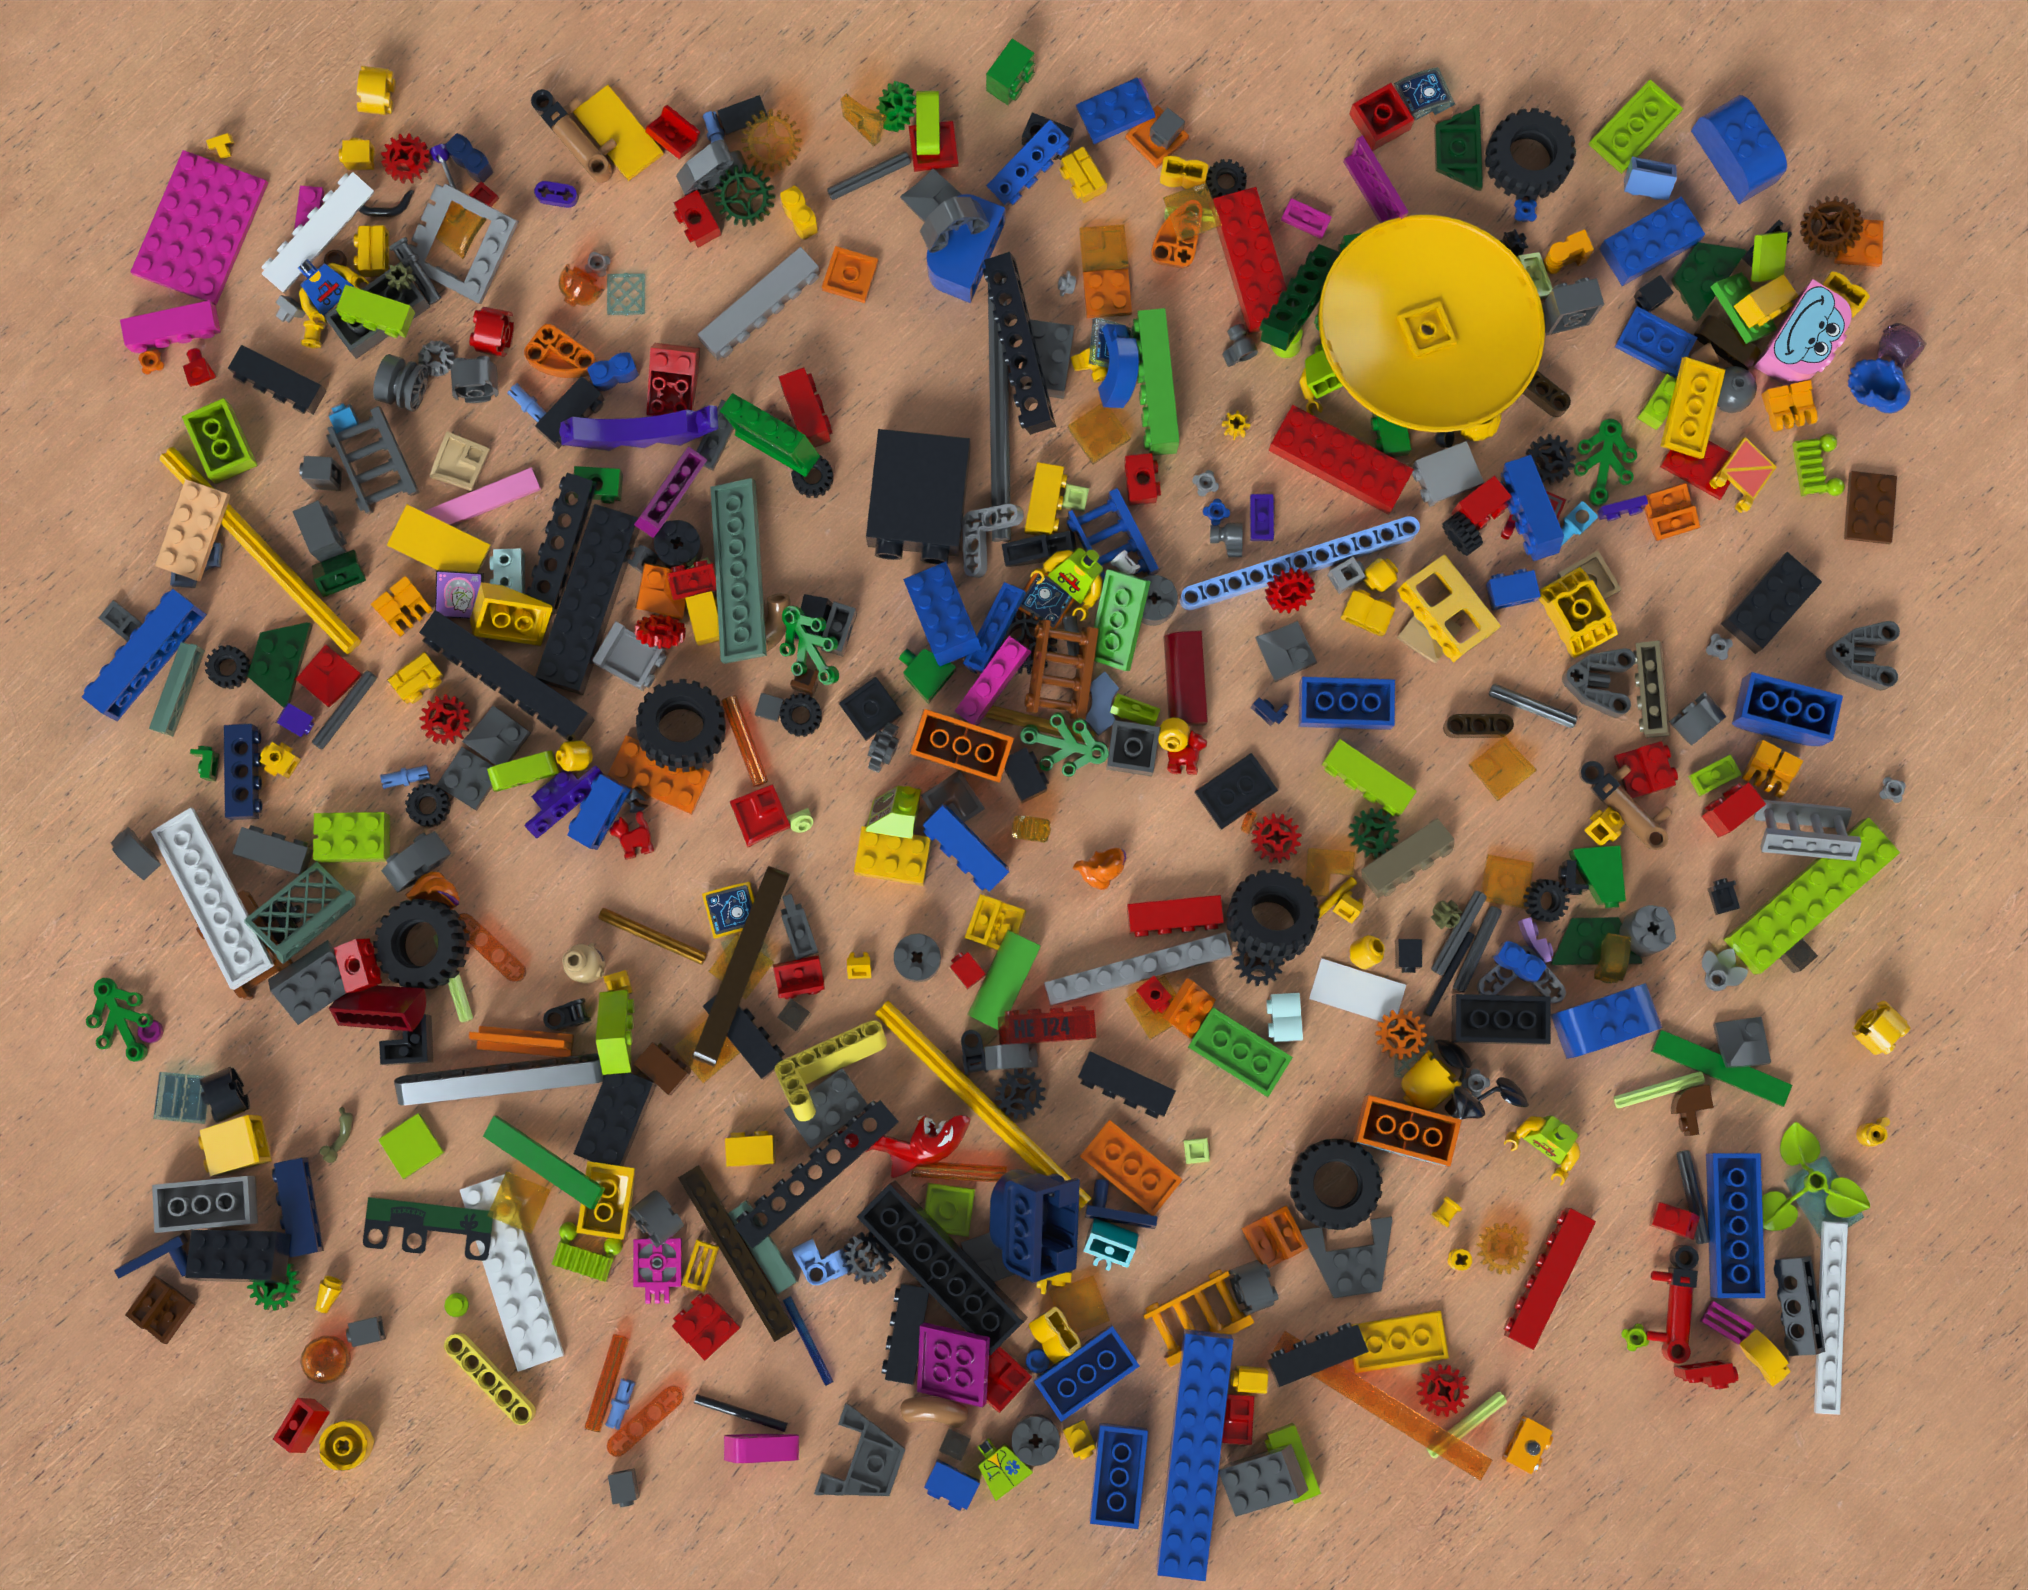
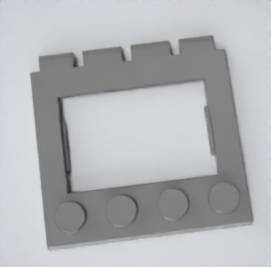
M436 184L430 197L436 204L427 203L421 220L427 224L426 226L418 224L411 239L418 245L416 247L409 244L414 254H418V262L429 278L482 304L519 221L448 184H444L443 187ZM451 201L462 205L463 208L482 218L485 217L491 220L464 282L458 279L456 275L425 262Z

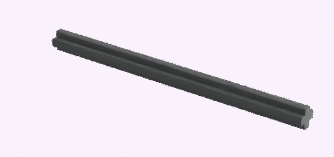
M1007 278L1001 279L999 285L1005 283ZM988 295L991 507L1011 504L1008 365H1006L1003 357V352H1006L1005 345L1001 344L998 336V331H1001L1000 324H997L994 319L993 310H996L995 304L990 301ZM995 512L992 513V524L995 523L997 518ZM1004 514V517L1011 518V514H1010V515H1005V514ZM1011 527L992 530V541H1011Z

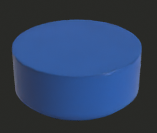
M1033 1349L1026 1356V1365L1034 1373H1042L1049 1366L1050 1359L1042 1349Z

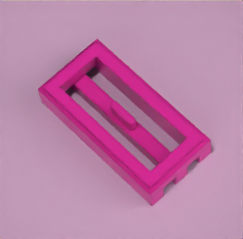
M1714 1301L1710 1302L1700 1322L1738 1345L1750 1335L1749 1333L1755 1327ZM1715 1308L1746 1327L1745 1330L1722 1318L1712 1310ZM1708 1317H1713L1741 1334L1740 1339L1707 1320Z

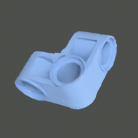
M813 1238L792 1248L798 1265L802 1269L807 1281L812 1285H822L847 1274L850 1270L849 1267H843V1264L847 1262V1259L842 1258V1254L845 1253L843 1248L824 1257V1259H822ZM815 1268H820L823 1271V1278L818 1282L811 1278V1272Z

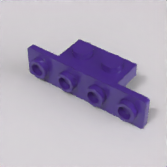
M594 766L577 779L571 771L562 770L531 796L541 808V811L524 826L535 838H539L581 803L584 798L588 797L592 790V782L603 772L597 766Z

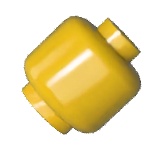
M1377 558L1365 568L1364 574L1366 579L1363 581L1371 591L1376 589L1379 592H1384L1397 581V573L1399 571L1388 558L1385 560Z
M1179 718L1164 720L1160 726L1158 736L1160 746L1169 752L1183 750L1187 746L1190 729L1188 724Z
M580 740L566 741L561 744L556 752L557 763L565 771L585 770L593 758L591 748L584 741Z
M1366 935L1351 944L1349 951L1350 959L1359 968L1368 969L1383 960L1384 945L1380 939L1372 935Z

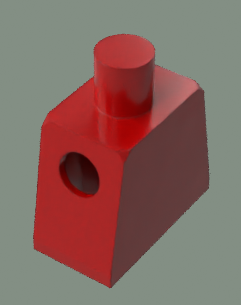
M1657 1202L1649 1226L1694 1240L1700 1217L1692 1212Z

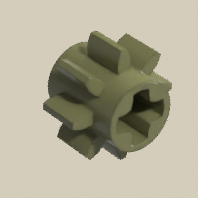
M399 262V265L396 266L390 265V272L385 274L386 278L390 280L388 282L389 287L394 288L396 286L399 293L402 292V289H411V281H416L415 277L411 275L412 268L410 266L404 268L402 262Z
M1452 900L1448 903L1440 901L1434 906V915L1431 918L1440 929H1443L1445 926L1450 929L1459 923V914L1462 911Z

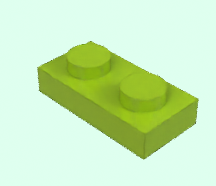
M1117 693L1110 713L1139 724L1155 726L1160 709Z
M1730 754L1688 777L1700 797L1742 774Z

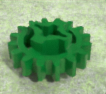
M894 81L893 84H888V90H882L883 97L878 98L880 105L876 106V109L880 110L876 117L881 119L879 125H882L883 129L898 133L899 129L905 130V124L910 125L909 118L914 117L913 109L917 105L913 104V101L916 99V96L912 95L914 89L909 88L908 84Z
M290 1263L287 1266L286 1275L289 1283L287 1280L286 1283H276L278 1288H274L271 1283L253 1282V1284L247 1286L248 1289H253L254 1291L250 1298H258L255 1305L258 1306L264 1303V1310H269L272 1305L273 1311L279 1310L280 1305L283 1308H287V1301L295 1302L296 1299L293 1294L300 1293L301 1291L296 1288V1284L302 1283V1280H296L295 1276L299 1274V1271L292 1272L291 1269L294 1264ZM260 1286L262 1287V1289H263V1291H264V1295L262 1294V1292H261V1290H260ZM281 1292L286 1293L283 1298L275 1301L278 1294Z

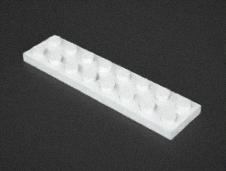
M190 807L152 830L151 833L230 989H237L275 966L262 940L244 923V919L249 915L195 809Z
M503 1174L461 1189L460 1193L465 1208L494 1211L489 1256L487 1260L482 1262L517 1371L519 1372L564 1356L507 1175ZM477 1240V1247L480 1255H482L485 1246L481 1241Z

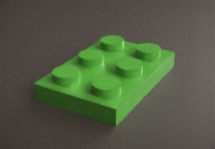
M1742 272L1720 280L1711 286V289L1746 344L1777 330L1773 320L1768 321L1761 327L1756 324L1749 328L1734 308V305L1754 292L1749 280Z

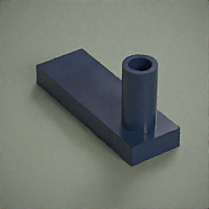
M1095 1180L1092 1206L1087 1205L1085 1218H1096L1106 1222L1149 1229L1156 1228L1157 1216L1106 1208L1109 1181Z
M183 1232L119 1266L114 1272L119 1279L169 1252L183 1277L186 1275L188 1255L182 1245L188 1239Z

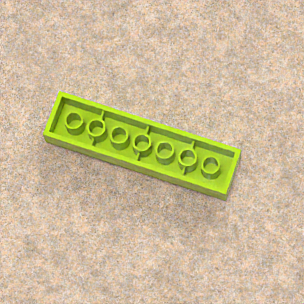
M1869 817L1859 821L1847 832L1848 836L1860 837L1862 842L1856 861L1818 857L1723 939L1730 948L1734 949L1735 954L1754 975L1763 973L1900 854L1899 850Z

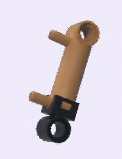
M541 89L534 92L531 97V104L538 115L542 117L549 128L558 136L596 182H607L612 177L613 169L604 156L614 149L617 143L611 138L597 149L569 116L582 104L578 97H575L566 106L562 107L558 101L556 102L549 91ZM543 101H549L546 107H540ZM604 165L602 171L595 172L597 166Z
M1595 761L1584 763L1580 767L1579 776L1584 783L1594 785L1590 790L1608 807L1610 806L1620 814L1625 825L1647 848L1652 850L1664 848L1668 843V834L1659 825L1672 814V811L1668 807H1664L1653 819L1620 786L1619 782L1631 772L1627 765H1623L1613 776L1610 773L1604 776V768L1600 763ZM1589 766L1595 767L1598 771L1597 777L1593 780L1587 778L1585 774ZM1653 832H1658L1661 835V842L1657 845L1651 844L1649 840Z

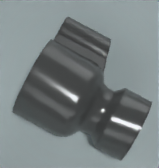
M1244 324L1235 325L1227 331L1230 340L1234 341V344L1222 354L1228 367L1238 362L1247 361L1258 354L1253 339L1246 336L1247 331Z
M1227 523L1224 527L1210 525V543L1218 544L1220 541H1223L1226 545L1228 557H1242L1243 523Z

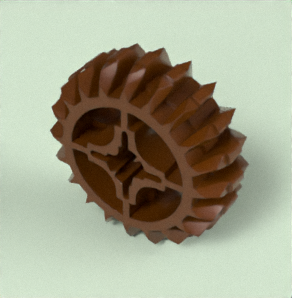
M1826 196L1824 203L1817 199V207L1815 208L1810 205L1809 211L1811 213H1804L1803 217L1805 220L1800 222L1803 228L1800 230L1801 236H1804L1803 243L1809 244L1808 249L1810 251L1816 249L1815 253L1818 256L1823 251L1827 258L1830 252H1833L1834 256L1837 257L1839 250L1846 254V247L1854 248L1855 243L1853 240L1860 241L1861 237L1858 233L1864 230L1863 226H1861L1864 220L1863 217H1860V209H1855L1856 205L1854 202L1848 204L1847 198L1839 202L1838 196H1835L1833 201H1830V198ZM1830 212H1837L1834 215H1827ZM1849 218L1851 224L1845 234L1842 226L1845 223L1844 220ZM1819 220L1822 227L1818 230L1819 233L1815 236L1813 234V228L1816 221ZM1827 224H1835L1837 229H1831V227L1828 229ZM1830 238H1836V239H1838V240H1835V241H1827V240H1829Z

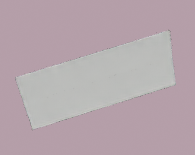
M1321 958L1309 999L1384 1022L1382 1020L1384 1014L1389 1018L1391 1010L1398 1014L1406 985ZM1396 1020L1390 1022L1389 1024L1395 1025Z

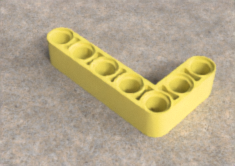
M876 1020L868 1021L777 1063L774 1069L797 1120H810L816 1113L811 1096L805 1086L806 1084L879 1052L886 1047L887 1039L880 1022Z

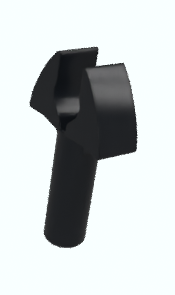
M637 786L632 789V793L628 794L624 801L631 806L630 813L643 811L649 806L639 803L636 799L646 801L650 798L645 791Z

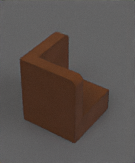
M807 668V672L804 675L795 676L794 680H791L790 683L792 689L814 696L819 683V670L815 669L813 671Z

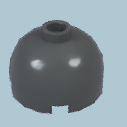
M1743 367L1724 368L1726 371L1717 406L1723 412H1741L1751 404L1756 396V380L1751 372Z

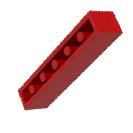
M1565 1208L1564 1211L1561 1210L1555 1221L1558 1225L1554 1232L1551 1231L1545 1241V1244H1547L1545 1252L1538 1255L1535 1261L1537 1268L1533 1275L1530 1274L1524 1285L1527 1289L1523 1296L1520 1295L1514 1305L1516 1311L1513 1317L1507 1319L1503 1328L1506 1330L1504 1336L1532 1350L1535 1349L1596 1223L1595 1220L1572 1208Z

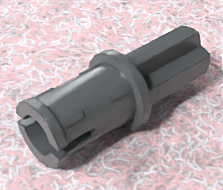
M1077 616L1062 618L1065 631L1079 633ZM1064 640L1067 641L1069 655L1076 656L1079 654L1080 645L1078 642Z

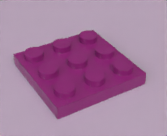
M925 1322L921 1324L917 1392L984 1407L987 1403L990 1337Z

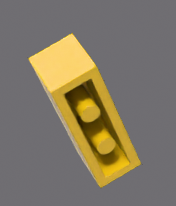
M1783 274L1747 295L1734 305V308L1749 328L1756 324L1761 327L1793 307L1792 301L1798 298L1799 295Z
M1037 462L1025 534L1036 536L1046 534L1048 536L1058 531L1060 519L1055 517L1057 510L1062 509L1064 498L1059 495L1061 488H1065L1067 482V474H1063L1064 467Z

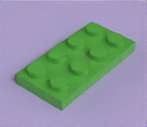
M1113 569L1106 570L1094 628H1099L1094 661L1123 671H1130L1151 581Z
M1213 1007L1188 1046L1192 1051L1267 1098L1293 1058Z

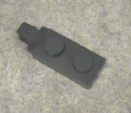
M792 894L783 896L786 908L781 910V917L796 960L819 953L801 903L795 905Z

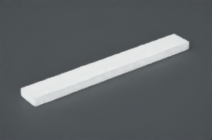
M1822 1221L1818 1305L1825 1352L1816 1355L1814 1412L1819 1414L1840 1415L1847 1222Z

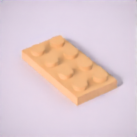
M185 479L155 566L200 582L231 495Z

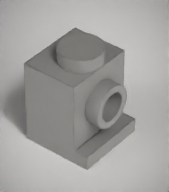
M1352 557L1330 570L1327 576L1340 595L1365 578V568L1360 561L1356 562L1355 558ZM1350 573L1351 579L1347 580L1343 574Z

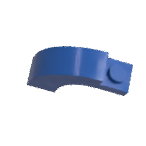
M1106 324L1102 331L1109 351V368L1104 381L1098 387L1103 407L1124 408L1132 396L1138 376L1139 355L1136 338L1129 337L1126 325Z

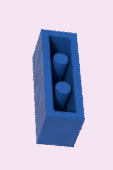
M600 774L592 782V790L588 797L584 798L581 802V810L578 816L570 822L567 836L589 849L595 850L599 849L631 791L629 787L603 774Z

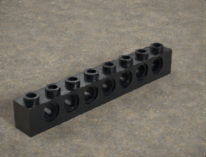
M1010 252L985 259L986 268L983 269V274L986 282H989L991 287L988 290L990 301L995 304L996 310H993V315L996 323H999L1001 331H998V336L1001 344L1005 345L1006 352H1003V357L1006 365L1010 366L1011 373H1008L1011 386H1015L1016 394H1013L1016 407H1020L1021 415H1018L1021 428H1025L1030 435L1056 427L1054 414L1016 260ZM1007 278L1005 283L999 285L1001 279ZM1012 298L1010 304L1003 305L1007 299ZM1017 319L1015 325L1009 326L1010 321ZM1022 340L1020 346L1014 347L1016 341ZM1027 361L1025 367L1019 368L1021 362ZM1033 382L1029 389H1024L1026 383ZM1033 403H1038L1036 409L1029 411V407Z
M875 1100L871 1101L863 1108L865 1113L859 1119L856 1115L845 1124L847 1127L845 1131L841 1134L838 1131L827 1140L829 1144L823 1150L818 1147L809 1155L811 1160L807 1164L803 1165L800 1163L791 1171L792 1177L787 1181L781 1179L772 1187L774 1192L767 1197L764 1194L754 1203L755 1209L750 1213L746 1210L735 1219L738 1222L734 1226L735 1229L752 1249L759 1245L899 1123L881 1100L877 1103ZM868 1118H873L877 1122V1127L872 1132H867L863 1126L864 1121ZM849 1134H856L858 1136L859 1142L856 1147L850 1148L846 1145L845 1139ZM833 1149L838 1150L841 1155L837 1163H830L827 1159L829 1151ZM814 1165H818L822 1169V1175L818 1179H813L809 1175V1170ZM795 1181H800L804 1185V1191L800 1195H795L791 1191V1185ZM776 1197H782L786 1202L785 1208L781 1211H777L773 1207V1201ZM760 1212L767 1216V1223L763 1227L757 1226L754 1221L755 1216Z

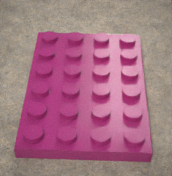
M182 150L130 271L132 275L203 301L210 300L214 305H217L268 182L259 177Z

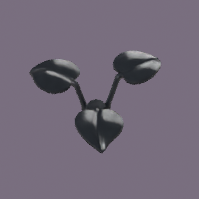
M1436 1040L1435 1043H1437L1439 1052L1444 1060L1451 1066L1461 1069L1459 1081L1462 1083L1467 1072L1466 1068L1472 1066L1468 1054L1455 1043L1447 1040ZM1500 1077L1496 1080L1498 1086L1477 1098L1473 1097L1462 1087H1454L1452 1090L1453 1097L1445 1105V1110L1449 1115L1460 1120L1483 1118L1485 1109L1480 1101L1494 1092H1500L1502 1098L1514 1106L1528 1107L1529 1104L1522 1090L1513 1081Z

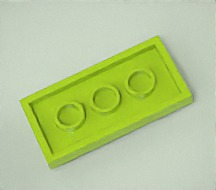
M1650 79L1588 145L1622 174L1628 168L1631 158H1638L1682 112L1683 108Z

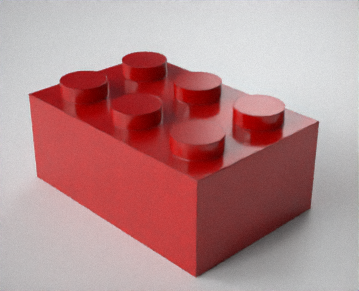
M803 367L778 376L797 430L808 438L814 448L831 442L829 435L833 434L828 416L822 415L825 411L820 395L814 394L817 390L812 374H807Z

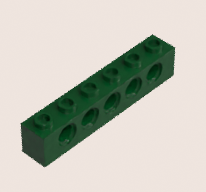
M1318 244L1313 252H1309L1305 264L1300 265L1296 277L1291 278L1287 290H1283L1280 294L1277 305L1273 304L1269 317H1264L1259 329L1262 331L1260 341L1284 351L1287 350L1320 301L1325 279L1341 252Z

